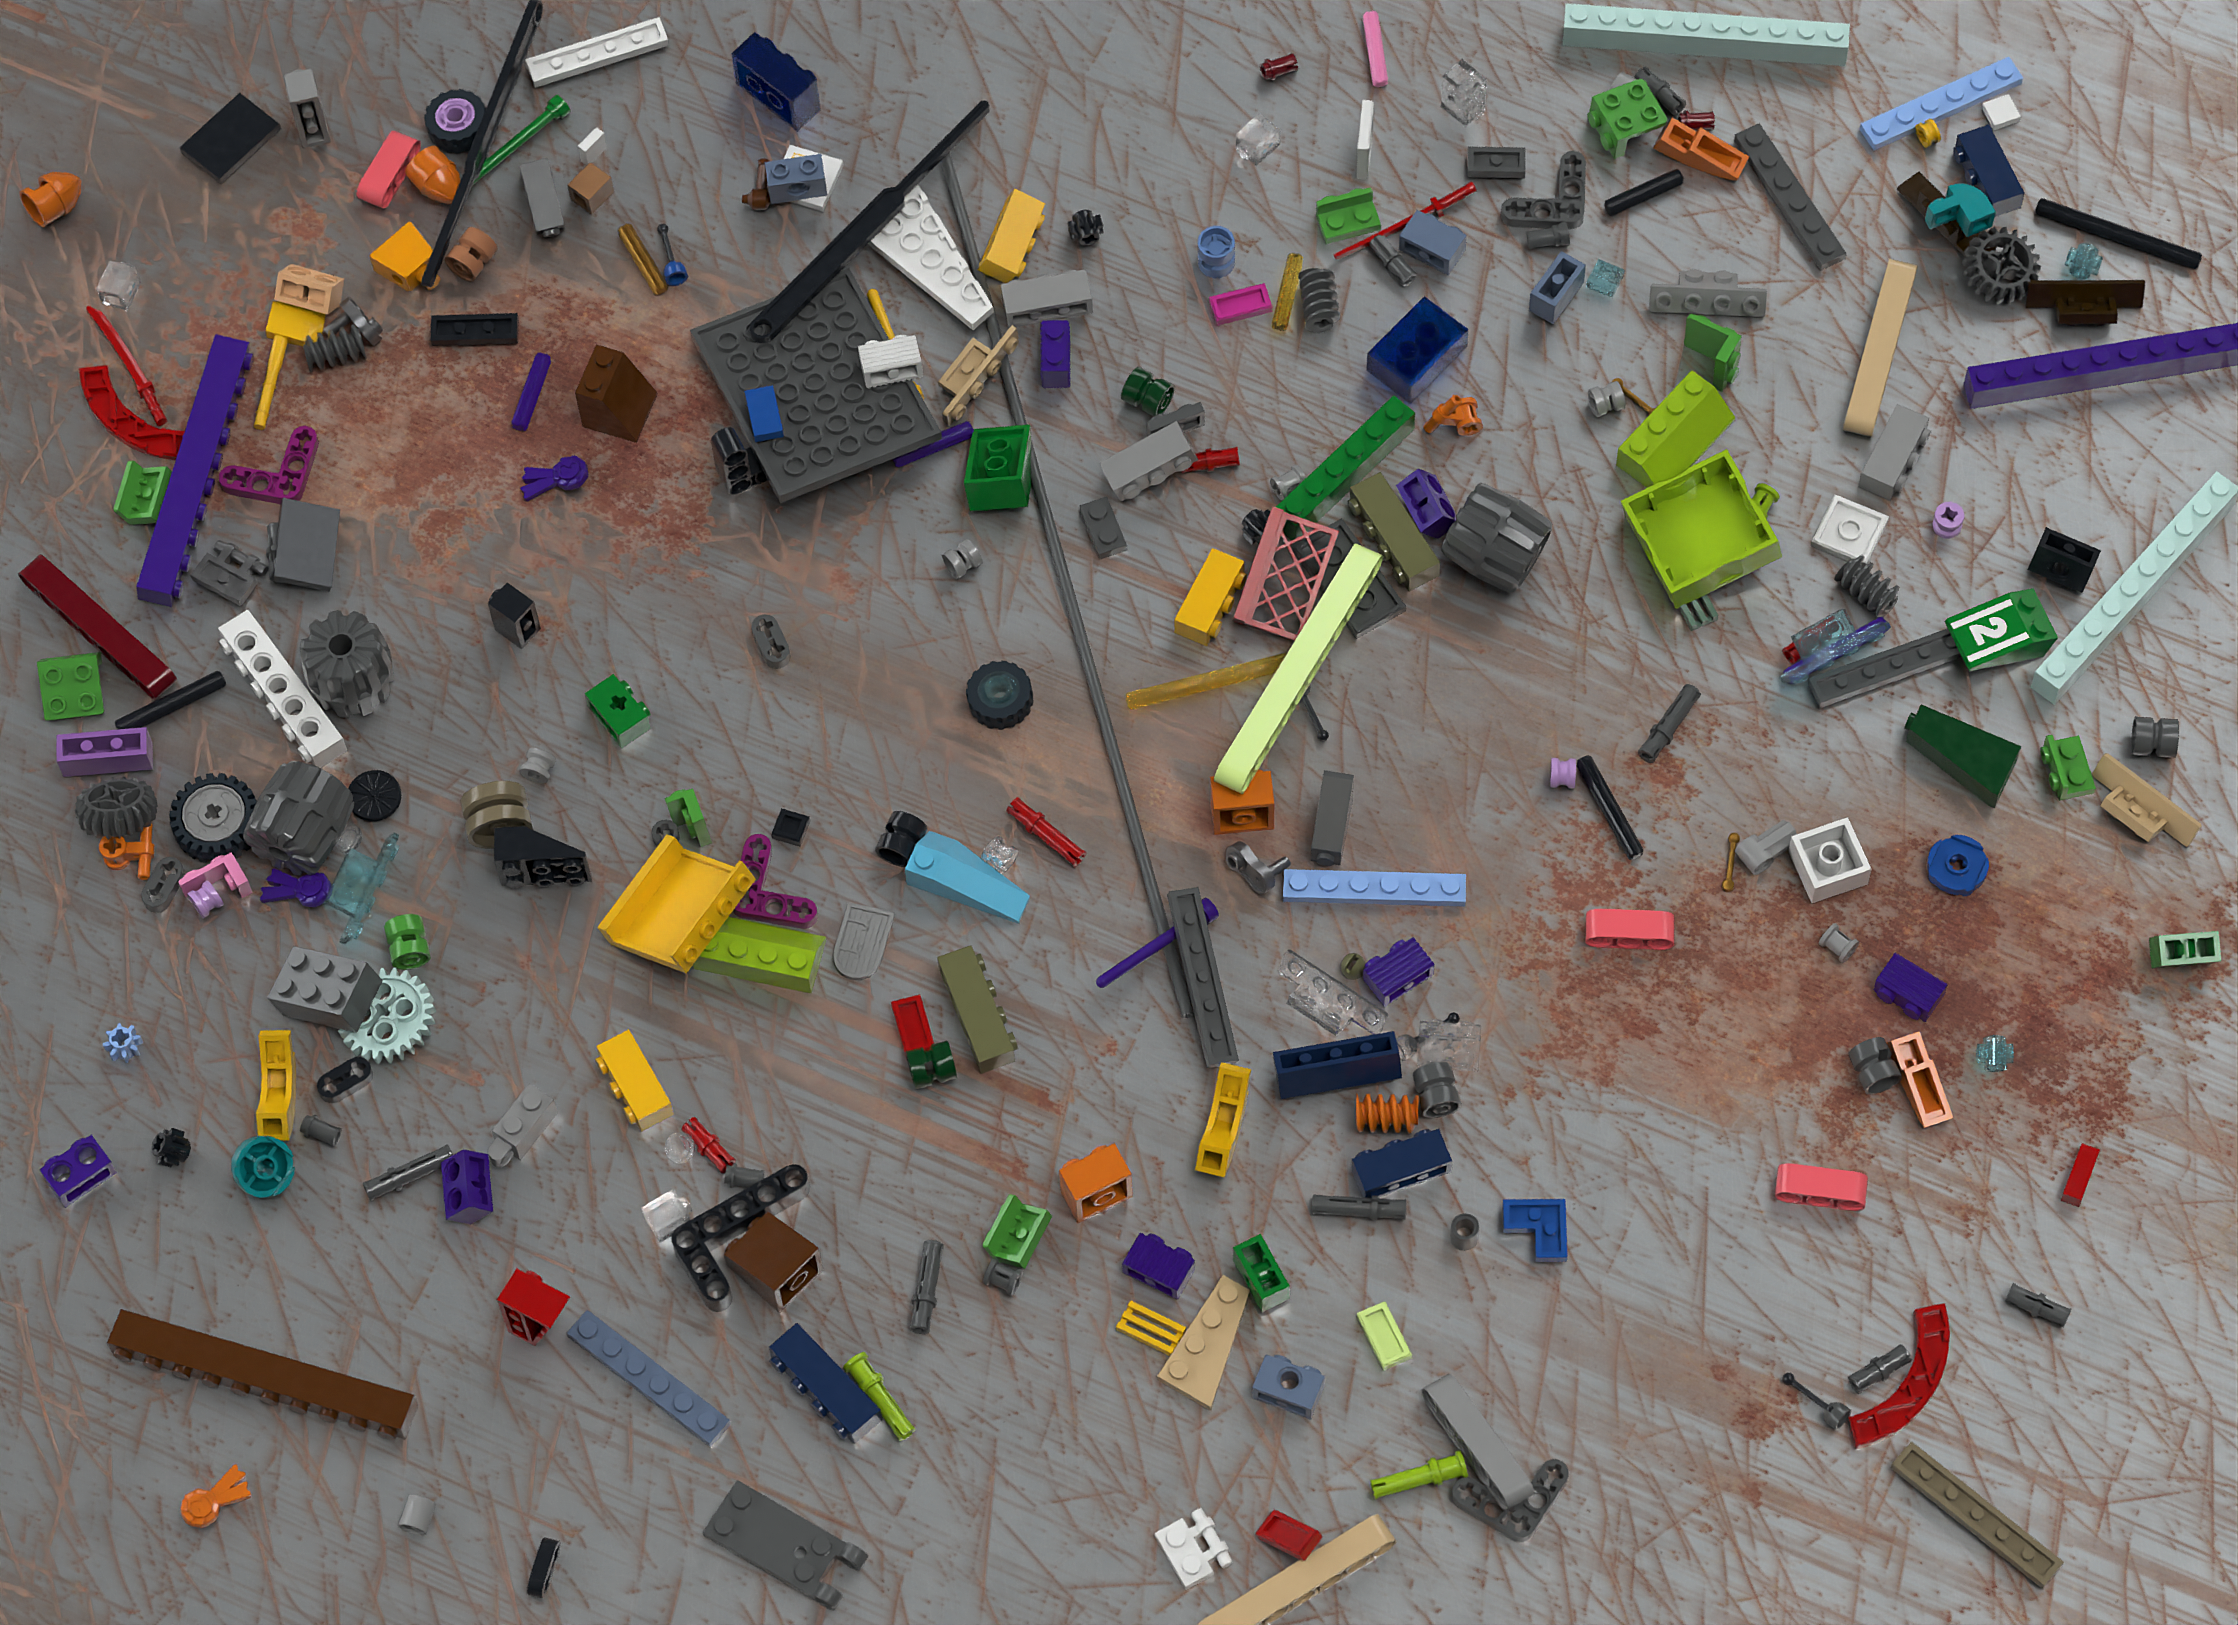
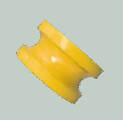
M1927 119L1925 124L1918 123L1916 125L1917 137L1924 147L1931 146L1932 142L1938 143L1941 141L1938 126L1932 119Z

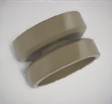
M492 781L483 783L468 790L460 800L464 819L467 820L465 823L469 843L475 847L494 849V828L525 826L533 830L529 810H527L528 802L525 788L518 782Z

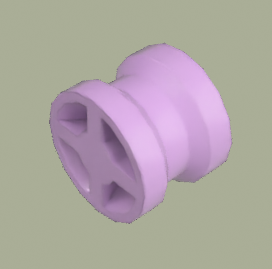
M1944 502L1936 508L1932 524L1934 532L1939 537L1950 539L1960 533L1964 520L1962 507L1954 502Z
M1551 758L1550 788H1557L1559 785L1575 788L1576 759L1570 758L1567 761H1560L1558 758Z
M208 880L202 883L199 890H192L187 893L189 900L203 919L209 915L210 910L224 905L221 897Z

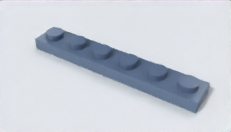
M586 1310L567 1332L571 1340L709 1447H712L731 1425L730 1419L590 1311Z

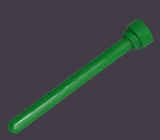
M559 95L551 98L547 102L548 105L545 107V112L485 160L479 178L474 180L473 185L550 121L562 120L571 112L567 103Z

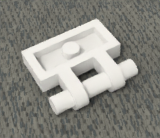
M1202 1508L1191 1513L1196 1522L1195 1526L1188 1528L1182 1518L1155 1532L1157 1542L1185 1590L1214 1576V1571L1209 1564L1215 1560H1218L1222 1569L1229 1567L1233 1563L1228 1554L1230 1549L1225 1541L1219 1539L1214 1530L1216 1525L1211 1517L1205 1515ZM1204 1536L1210 1547L1209 1550L1203 1553L1196 1542V1539Z

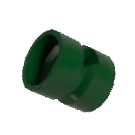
M1138 366L1128 376L1121 392V399L1135 407L1142 404V410L1152 416L1164 414L1173 398L1175 385L1162 378L1154 380L1153 373Z
M948 1040L932 1044L927 1051L923 1047L906 1051L908 1066L915 1089L931 1086L935 1079L940 1083L957 1079V1072ZM931 1061L933 1069H925L924 1064Z

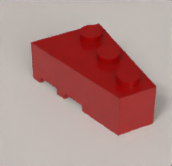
M516 1268L497 1298V1302L508 1332L535 1346L543 1335L550 1330L570 1296L544 1283L543 1278L535 1272L527 1270L525 1273Z

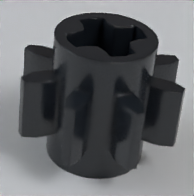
M1091 210L1076 212L1072 216V221L1068 222L1071 240L1078 239L1079 243L1084 246L1096 243L1100 239L1099 234L1104 233V225L1100 214L1093 216Z
M1254 509L1242 521L1244 526L1242 536L1251 545L1255 542L1260 543L1270 514L1268 509L1265 512Z
M171 1127L170 1131L164 1129L163 1133L160 1132L155 1136L152 1143V1152L154 1156L159 1157L158 1164L171 1168L172 1165L178 1166L179 1162L183 1163L187 1160L191 1144L188 1139L183 1138L184 1131Z

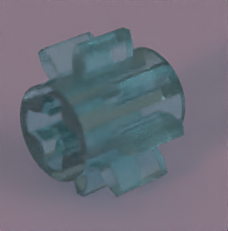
M2081 243L2077 249L2070 247L2065 266L2070 267L2069 272L2072 276L2078 279H2088L2091 274L2098 275L2103 257L2098 256L2099 251L2095 246Z
M1990 1035L1983 1038V1044H1977L1976 1060L1977 1063H1984V1070L2001 1072L2007 1069V1063H2013L2014 1044H2006V1037Z

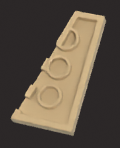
M1223 1275L1157 1375V1380L1211 1411L1250 1296V1290Z

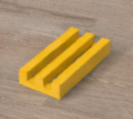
M1130 1300L1127 1305L1128 1308L1123 1312L1121 1320L1116 1325V1330L1170 1356L1184 1336L1186 1327ZM1133 1312L1177 1334L1174 1335L1133 1315ZM1128 1321L1172 1342L1169 1346L1128 1326Z

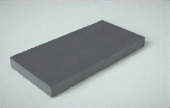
M1342 518L1327 526L1338 530L1339 533L1319 588L1323 594L1354 544L1361 545ZM1322 532L1309 536L1316 552L1327 547L1331 537ZM1306 539L1292 546V551L1298 560L1312 554ZM1325 552L1318 555L1321 563L1325 555ZM1314 557L1301 563L1311 577L1318 574L1320 568ZM1380 570L1346 624L1356 639L1406 611V605Z

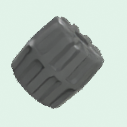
M1479 483L1467 497L1464 507L1458 511L1457 519L1450 526L1442 543L1441 551L1445 556L1475 577L1502 590L1513 593L1522 585L1536 563L1551 534L1553 523L1518 498L1485 483Z
M341 610L329 612L327 619L323 622L317 619L309 625V637L301 639L300 655L303 677L317 703L325 711L331 709L336 712L338 717L349 718L350 715L362 714L366 716L373 713V708L380 702L385 703L389 697V683L394 681L391 652L379 628L375 623H369L366 615L356 611L345 616Z
M290 761L288 764L283 763L258 798L244 830V841L248 846H251L252 852L259 858H268L271 861V865L279 870L285 867L290 869L294 875L301 876L303 872L313 875L318 872L339 841L354 808L353 795L338 778L317 766L300 761Z

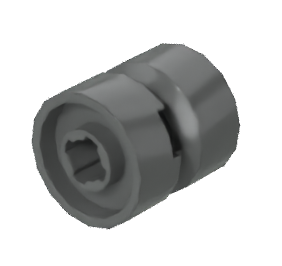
M2135 716L2131 737L2132 755L2149 756L2152 752H2156L2158 757L2176 758L2179 742L2178 719L2160 718L2156 723L2152 717Z
M1883 1037L1863 1041L1853 1047L1848 1053L1855 1071L1861 1072L1858 1078L1866 1094L1872 1095L1884 1092L1902 1080V1075L1896 1062L1889 1060L1892 1053Z
M1429 1063L1413 1072L1416 1091L1421 1094L1419 1098L1422 1114L1425 1117H1444L1461 1108L1462 1103L1459 1092L1453 1086L1455 1084V1077L1450 1063Z

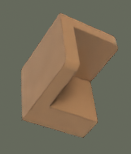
M588 163L567 185L570 200L591 215L614 193L611 176L593 163Z

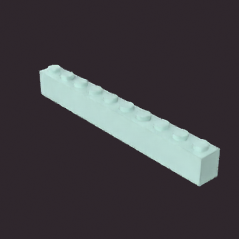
M1566 3L1562 46L1846 66L1850 24Z
M2216 471L2034 673L2031 688L2055 705L2235 506L2238 497V486Z

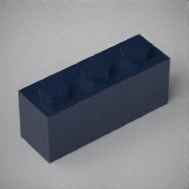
M1988 124L1957 135L1956 145L1953 148L1954 158L1958 164H1962L1968 185L1978 188L1987 196L1996 211L1995 217L2020 209L2025 193L1990 125Z
M1425 1129L1417 1132L1413 1138L1404 1141L1400 1139L1393 1140L1387 1143L1384 1148L1375 1151L1369 1149L1358 1153L1352 1159L1351 1171L1362 1198H1372V1195L1379 1196L1380 1198L1451 1173L1452 1159L1440 1130L1430 1131Z

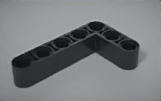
M723 428L712 436L711 445L715 468L729 494L737 495L768 481L751 447L744 448L734 428Z
M791 1164L680 1225L673 1231L671 1241L675 1255L709 1310L722 1312L729 1308L732 1303L729 1283L710 1251L746 1232L748 1226L755 1218H762L767 1212L775 1216L807 1197L810 1192V1184L807 1172L802 1166ZM792 1179L802 1180L799 1186L791 1187L788 1185V1182ZM766 1194L775 1195V1198L770 1202L760 1200ZM739 1209L748 1210V1213L743 1217L734 1216V1213ZM718 1224L721 1226L717 1232L707 1231L710 1225ZM691 1239L694 1241L690 1247L683 1248L679 1246L683 1240ZM706 1264L709 1266L708 1270L703 1273L694 1271L698 1265ZM716 1289H721L725 1291L724 1294L718 1298H713L709 1296L710 1293Z

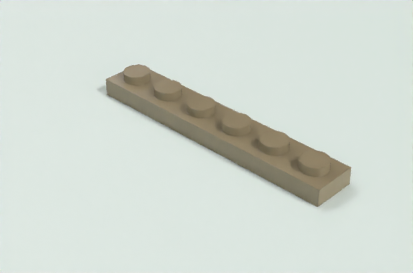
M1912 1441L1892 1463L1891 1469L2042 1589L2063 1566L2064 1561Z

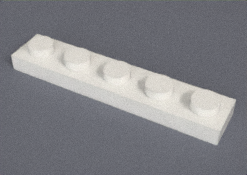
M660 17L525 60L536 88L669 46V42Z

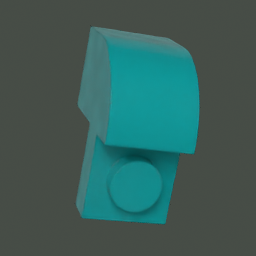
M1953 184L1948 186L1945 199L1938 198L1928 205L1925 222L1931 230L1956 219L1965 236L1969 237L1991 228L1996 211L1987 196L1978 188L1968 184Z

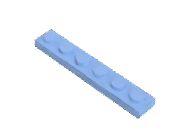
M2006 57L1861 123L1859 130L1873 151L1915 133L1916 125L1918 123L1925 124V121L1929 118L1937 123L2021 85L2023 76L2011 58Z
M1284 869L1283 902L1465 907L1466 874Z

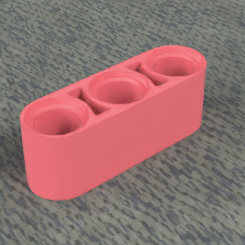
M395 130L391 131L361 179L357 188V198L383 209L388 207L406 177L405 170L407 165L420 152V140Z
M1592 909L1586 913L1585 942L1587 945L1597 948L1670 949L1674 946L1675 917L1667 911Z
M1791 1163L1781 1164L1777 1170L1775 1198L1787 1203L1860 1211L1866 1205L1868 1176L1854 1171Z

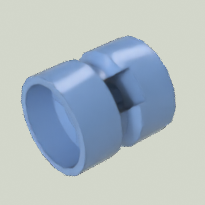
M1208 227L1198 237V266L1204 275L1210 278H1222L1230 274L1235 267V238L1233 233L1225 227Z

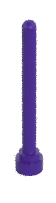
M1203 898L1202 904L1208 925L1219 918V913L1211 900ZM1174 926L1096 979V985L1099 988H1105L1176 940Z

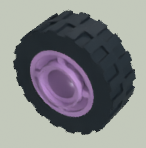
M451 89L448 92L438 94V97L430 101V105L426 108V114H424L425 125L432 143H435L440 150L443 149L447 153L455 152V154L470 151L486 110L484 102L482 103L481 98L478 95H474V92L464 91V89Z

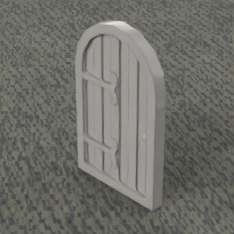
M848 902L833 954L836 970L843 977L850 980H863L877 972L883 960L895 912Z

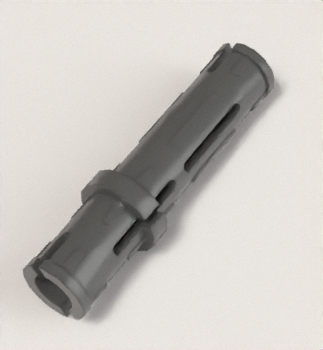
M1685 684L1663 718L1650 729L1648 739L1638 750V754H1640L1644 761L1654 763L1665 745L1671 743L1675 730L1701 696V693H1699L1695 686Z
M447 1144L395 1169L393 1167L388 1168V1172L362 1184L370 1201L392 1190L396 1189V1191L403 1189V1185L440 1169L441 1162L451 1157L453 1153Z
M1313 1194L1312 1214L1371 1217V1220H1378V1218L1406 1220L1407 1200L1381 1199L1376 1195H1372V1198Z
M936 1240L924 1241L916 1294L912 1296L914 1307L910 1330L917 1334H928L930 1332L933 1308L937 1304L935 1291L944 1244Z

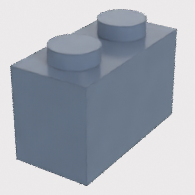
M1416 210L1399 235V250L1449 275L1466 250L1467 235L1455 226H1448L1440 222L1432 214H1424Z
M1561 251L1531 291L1529 311L1554 324L1583 285L1586 264Z

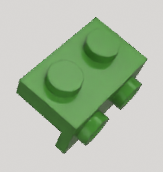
M134 460L128 461L114 505V512L129 525L156 523L172 471L167 466L142 468Z
M1009 1194L1005 1203L1001 1206L993 1226L985 1237L983 1248L992 1258L998 1259L1000 1263L1025 1269L1052 1215L1046 1209L1022 1204L1016 1195Z

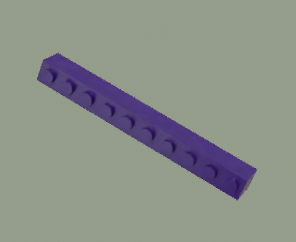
M2238 323L1967 367L1964 388L1970 409L2238 366Z
M218 334L214 336L137 582L138 600L172 607L175 597L180 598L184 581H181L183 572L189 571L192 558L189 555L191 546L196 547L199 538L198 522L204 521L207 512V504H204L206 496H211L213 493L215 479L212 477L215 470H220L223 454L220 451L222 445L227 446L231 429L228 428L230 420H235L237 416L238 404L236 399L238 395L242 396L244 393L246 379L243 377L245 370L250 371L253 364L254 354L250 353L249 342Z

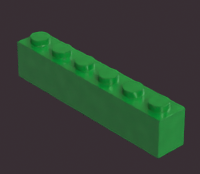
M1393 395L1276 507L1284 510L1283 512L1317 523L1350 491V487L1359 483L1415 430V412ZM1286 520L1283 532L1287 537L1293 540L1303 535L1298 524Z

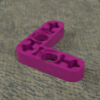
M300 426L292 432L279 474L236 465L223 468L219 473V482L222 490L229 495L280 504L282 498L300 501L319 446L315 430L309 426ZM305 437H309L310 441L305 442L303 447L304 452H301L302 447L300 440H304ZM295 460H301L305 463L304 467L299 471L289 469V465ZM233 476H237L238 480H234L232 484L228 483L227 480H232ZM290 478L293 480L292 486L294 491H290L288 495H285L284 491L288 490L290 486ZM259 480H265L269 484L265 490L257 491L253 489L254 483Z
M763 834L751 835L744 844L740 861H743L749 870L758 871L760 877L748 890L750 891V904H747L746 908H741L740 903L744 901V895L740 903L733 910L734 914L743 919L807 929L812 927L818 920L817 907L812 900L763 891L772 857V845L769 838ZM758 844H762L764 850H760L758 855L759 862L754 861L753 848H757ZM772 902H778L783 906V909L780 913L772 915L766 911V907ZM788 905L792 906V911H790V917H787ZM803 908H807L809 914H806L805 918L801 919L799 913H802Z

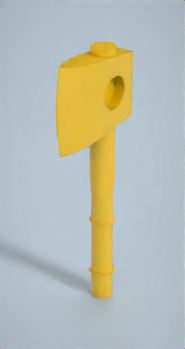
M281 301L272 302L265 332L267 338L273 339L268 359L265 381L262 384L263 389L258 409L255 412L254 428L258 430L265 429L287 343L303 346L305 345L307 335L311 337L313 342H316L317 333L320 332L322 334L324 328V313Z

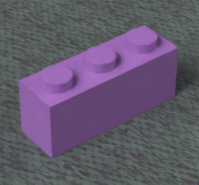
M146 727L56 735L57 764L63 777L153 770V742Z

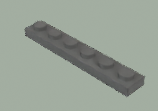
M1760 123L1735 134L1734 142L1741 152L1749 156L1748 163L1820 271L1845 260L1846 251Z
M1947 628L1810 677L1808 685L1819 708L1962 658Z
M1199 887L1169 891L1167 898L1207 1068L1219 1067L1221 1062L1237 1064L1239 1058Z

